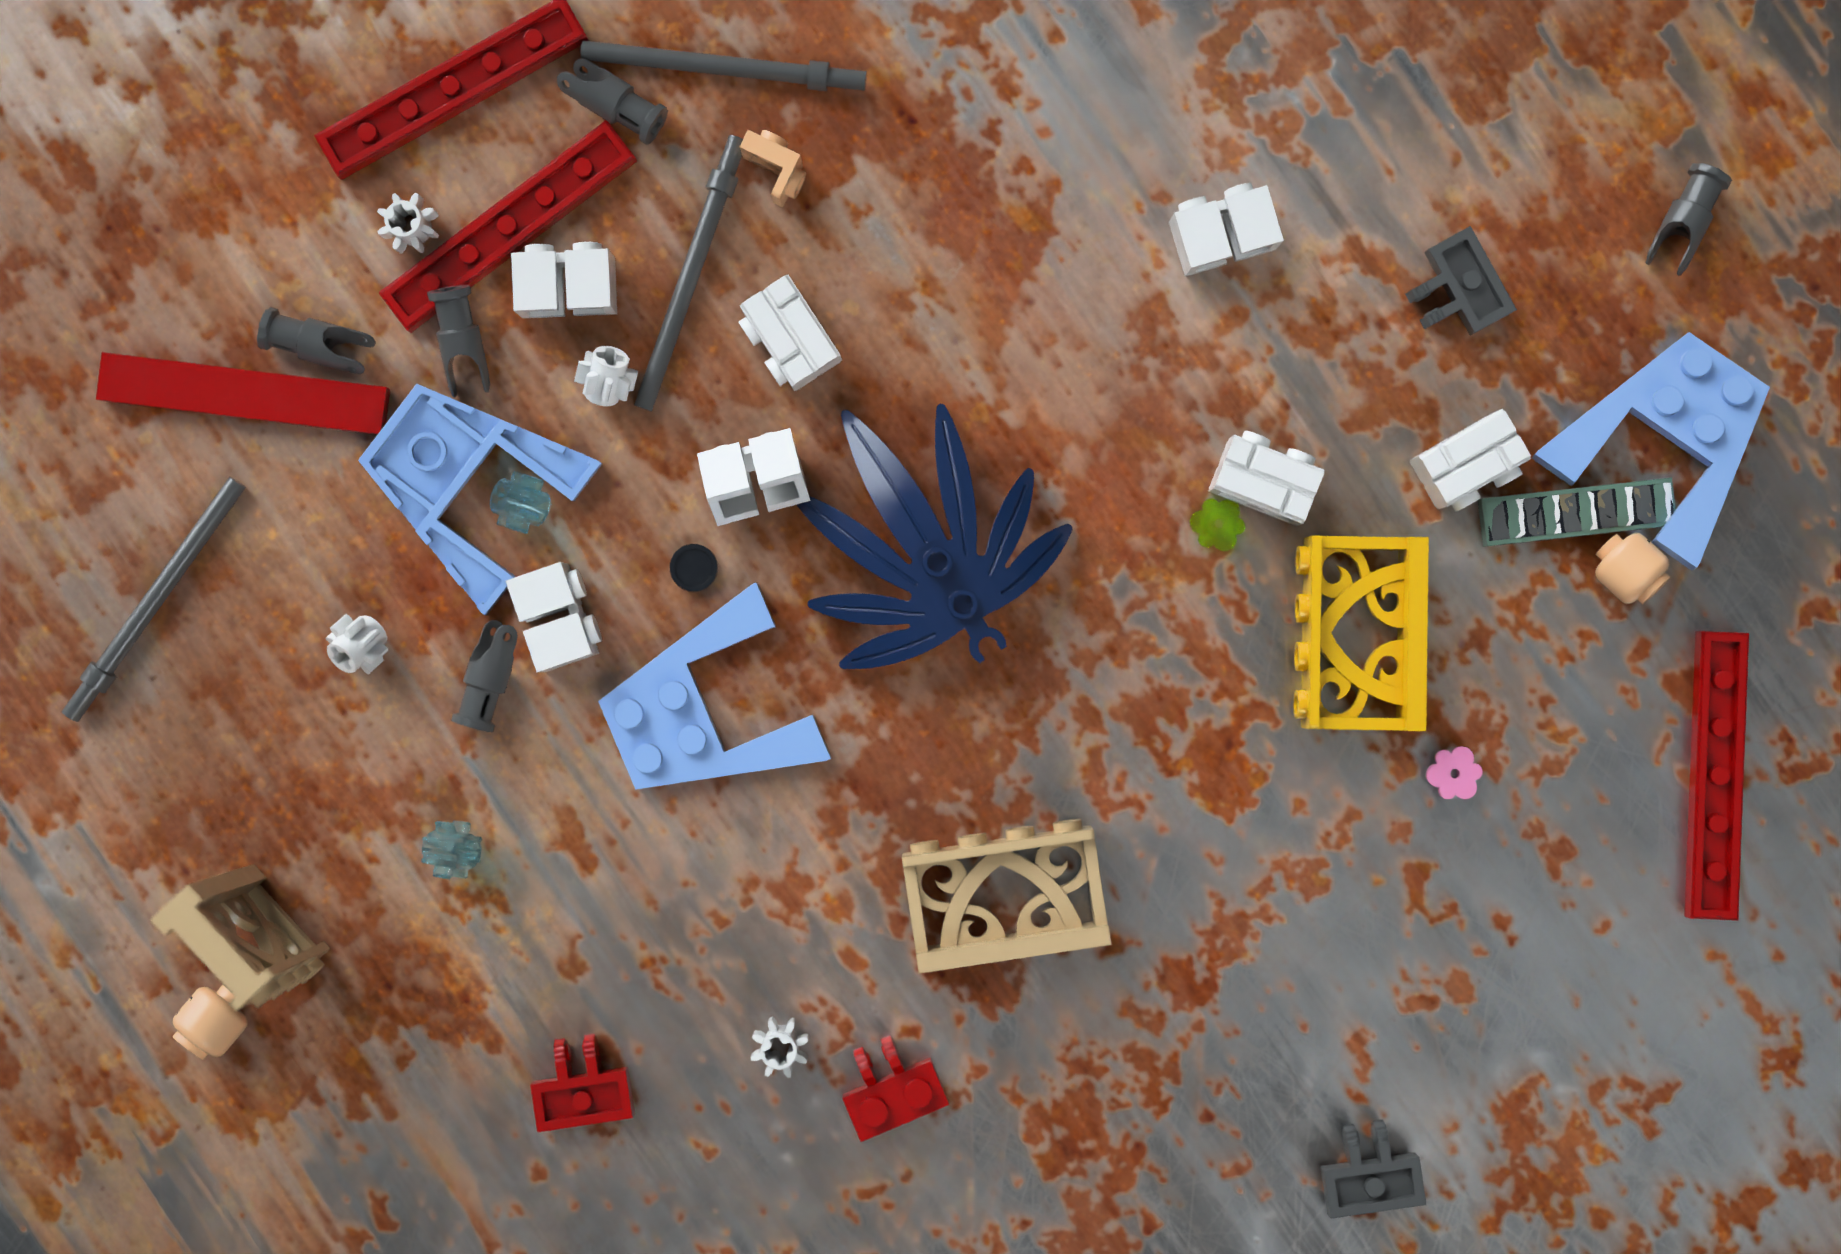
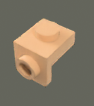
M747 130L740 145L742 156L744 159L779 175L771 196L774 204L783 207L788 196L793 199L797 197L804 183L806 172L801 170L803 167L801 156L787 148L788 142L770 131L763 130L761 135Z

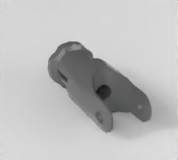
M580 58L574 63L573 69L576 76L567 71L561 72L557 76V84L562 92L612 124L619 122L637 133L640 141L646 145L650 144L657 137L668 115L667 107L662 104L653 105L634 93L632 85L584 58ZM582 66L587 68L588 73L582 70ZM564 80L568 81L569 87L565 85Z
M1693 163L1688 171L1690 179L1680 199L1673 200L1650 245L1646 256L1647 265L1651 264L1663 241L1672 235L1685 236L1690 240V244L1678 267L1677 275L1681 276L1691 262L1713 219L1712 208L1721 191L1728 189L1732 182L1728 174L1719 168L1704 163Z
M470 285L449 286L427 292L429 301L434 302L440 326V330L436 335L447 384L453 398H457V386L452 365L456 355H468L473 358L479 367L484 391L488 393L490 389L489 372L479 325L473 324L468 295L472 293Z
M272 307L266 309L263 313L257 335V346L259 349L269 350L272 347L296 353L300 360L354 374L364 373V366L356 360L333 353L331 351L333 347L344 343L373 347L376 343L372 336L364 332L313 318H308L306 321L280 315L279 310Z
M497 620L489 621L484 625L479 643L475 646L463 679L467 686L459 712L452 715V722L481 731H494L495 725L491 721L499 695L506 692L512 672L513 652L518 637L514 627L503 625ZM492 628L497 629L494 636L490 635ZM505 633L510 634L508 641H504Z

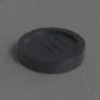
M688 544L682 546L671 558V577L684 590L691 592L702 591L708 588L717 577V559L708 548L702 545Z

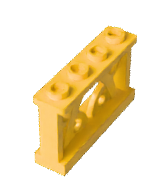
M1311 535L1304 538L1303 546L1297 547L1295 566L1297 575H1303V594L1296 595L1295 620L1297 623H1302V642H1296L1294 665L1296 671H1302L1301 690H1295L1293 709L1295 719H1301V728L1426 731L1429 537ZM1361 550L1398 551V563L1370 572L1367 560ZM1333 553H1344L1355 562L1360 578L1353 582L1350 573L1346 569L1336 566L1340 572V578L1334 584L1328 583L1323 576V563ZM1380 587L1381 600H1384L1385 595L1388 593L1396 595L1398 603L1393 611L1386 612L1380 607L1375 596V589ZM1321 594L1333 599L1322 613ZM1364 596L1369 611L1378 621L1387 626L1397 628V640L1386 642L1377 647L1366 660L1362 670L1343 652L1331 632L1346 611ZM1320 651L1332 666L1331 668L1320 671ZM1384 656L1392 657L1397 665L1395 673L1387 675L1383 668H1380L1379 680L1375 679L1373 674L1380 659ZM1333 682L1338 687V695L1334 700L1346 696L1350 691L1351 684L1358 688L1357 696L1352 706L1339 714L1329 712L1321 702V691L1326 683ZM1368 695L1396 705V718L1358 716L1366 704Z

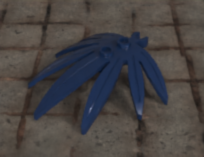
M938 404L936 409L935 456L939 489L952 535L951 540L946 539L929 503L898 458L860 419L849 410H843L841 412L843 426L861 478L880 515L899 544L912 559V563L907 564L891 547L865 526L818 499L809 496L810 501L797 504V506L809 521L847 556L880 578L911 593L912 597L909 601L882 595L849 593L810 599L808 601L810 609L837 619L870 625L909 624L908 629L880 635L858 646L839 662L840 668L866 669L902 662L937 647L964 628L970 637V654L979 663L985 660L978 648L980 640L984 637L993 638L1001 650L1006 648V640L1002 633L997 629L988 627L983 617L1010 603L1036 583L1057 559L1073 530L1070 524H1065L1045 533L1027 546L1009 568L1005 567L1027 521L1033 495V469L1027 468L1007 494L993 523L985 555L979 556L976 551L977 519L971 474L962 442L946 406Z

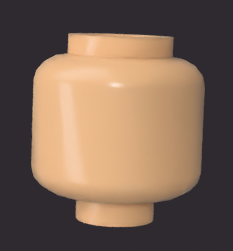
M1640 533L1631 534L1624 540L1616 534L1596 553V556L1602 560L1596 568V578L1624 604H1630L1636 600L1642 605L1645 604L1671 578L1666 573L1669 568L1667 556Z
M224 985L217 992L209 987H200L175 1014L173 1025L177 1032L173 1035V1038L202 1060L207 1055L220 1057L245 1030L247 1018L240 1010L236 1011L229 1004L235 996Z

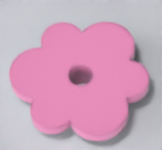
M1463 746L1454 748L1451 753L1447 750L1438 751L1435 755L1436 764L1431 765L1426 771L1428 783L1434 787H1439L1438 793L1444 799H1452L1455 795L1461 799L1472 798L1477 791L1475 780L1480 779L1483 773L1481 766L1473 763L1474 755L1472 751ZM1455 769L1456 776L1452 778L1451 771Z

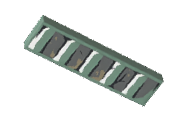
M1672 477L1477 500L1483 547L1663 527L1676 510Z

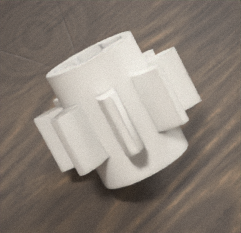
M396 193L392 194L394 203L387 210L378 209L377 211L384 217L386 225L377 231L378 234L384 239L395 237L393 249L398 253L402 254L407 245L413 246L420 253H423V243L429 237H439V234L432 229L430 222L439 216L438 212L433 208L421 210L423 198L417 193L411 196L410 202L402 200ZM411 215L414 217L410 221L412 229L409 232H405L402 229L406 226L405 217Z
M600 346L593 352L586 351L584 361L578 362L574 382L584 384L582 394L590 402L600 406H613L619 400L627 401L629 391H634L638 371L628 368L630 359L622 350L612 346Z
M345 614L330 627L332 633L326 637V640L330 643L327 646V654L330 660L342 671L353 673L361 667L365 673L370 674L384 661L382 656L388 651V648L384 645L387 642V634L384 628L372 617L366 615L359 616L353 621L349 615Z
M772 1016L768 1020L769 1031L767 1034L757 1030L753 1033L752 1038L762 1045L760 1049L752 1053L751 1060H763L767 1065L765 1070V1076L767 1077L772 1074L774 1069H783L785 1076L790 1078L793 1069L792 1063L797 1061L806 1064L809 1056L798 1049L799 1046L809 1041L810 1036L807 1033L797 1034L794 1030L796 1019L793 1017L788 1021L787 1025H778L776 1019ZM775 1037H779L782 1044L791 1043L786 1056L782 1057L778 1050L770 1051Z

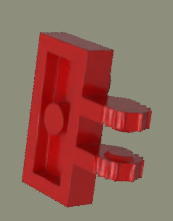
M595 1034L584 1035L582 1050L587 1073L572 1075L571 1049L568 1041L565 1038L554 1040L553 1051L557 1077L536 1080L530 1084L537 1133L634 1117L635 1108L629 1068L622 1067L601 1071V1055L598 1039Z
M891 1035L881 1039V1049L894 1072L878 1079L869 1053L863 1047L853 1051L865 1085L844 1093L842 1099L860 1142L949 1105L948 1097L931 1057L905 1068Z

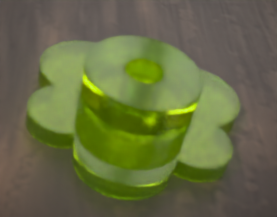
M1213 498L1205 500L1202 504V510L1193 513L1189 521L1191 529L1199 534L1198 542L1201 546L1211 547L1214 544L1220 551L1231 550L1236 544V535L1243 533L1245 530L1244 521L1238 518L1240 514L1238 503L1229 499H1224L1219 503ZM1217 519L1222 522L1221 528L1215 526Z

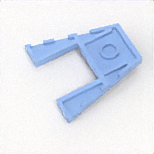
M1688 332L1539 449L1532 459L1572 486L1628 412L1696 458L1708 468L1651 542L1692 571L1701 562L1770 387Z
M416 384L358 461L394 506L403 513L424 543L432 549L445 565L446 570L457 584L466 591L477 605L478 610L482 614L487 615L507 590L506 580L516 576L442 522L440 517L496 444L571 501H575L601 467L602 463Z
M757 582L751 584L598 701L635 790L822 762L831 759L813 714L725 751L696 683L689 663L776 627Z

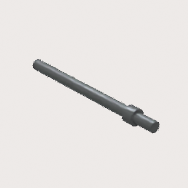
M584 40L581 44V58L588 61L807 84L808 90L826 92L828 87L863 91L866 88L867 71L830 67L829 62L810 60L809 65Z
M728 136L717 169L711 170L705 188L709 190L634 403V406L651 412L653 410L726 200L734 195L739 180L735 177L742 157L740 145L743 139L740 137Z
M232 477L227 479L97 662L91 661L82 673L80 679L83 682L62 710L66 717L79 722L100 692L106 693L116 679L115 670L246 487Z

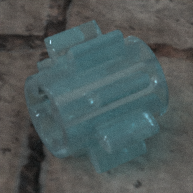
M516 471L512 473L511 480L500 479L494 486L490 496V509L493 513L499 514L496 524L524 534L528 533L530 525L540 526L547 518L551 505L549 494L541 491L544 481Z
M456 820L452 823L435 822L436 830L431 831L422 839V863L435 866L433 870V877L448 880L451 877L468 878V870L475 867L481 861L482 848L480 842L482 838L468 834L471 828V823Z

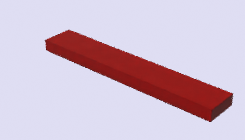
M553 0L320 131L314 137L336 176L343 180L581 46L583 40H589L566 0Z
M605 120L379 292L380 296L405 329L412 333L437 314L435 304L429 301L427 292L456 285H470V287H473L511 258V253L519 252L637 162L635 156L609 122Z
M102 352L96 400L378 435L387 422L391 389L384 386Z
M1695 631L1684 917L1690 919L1738 921L1749 633Z

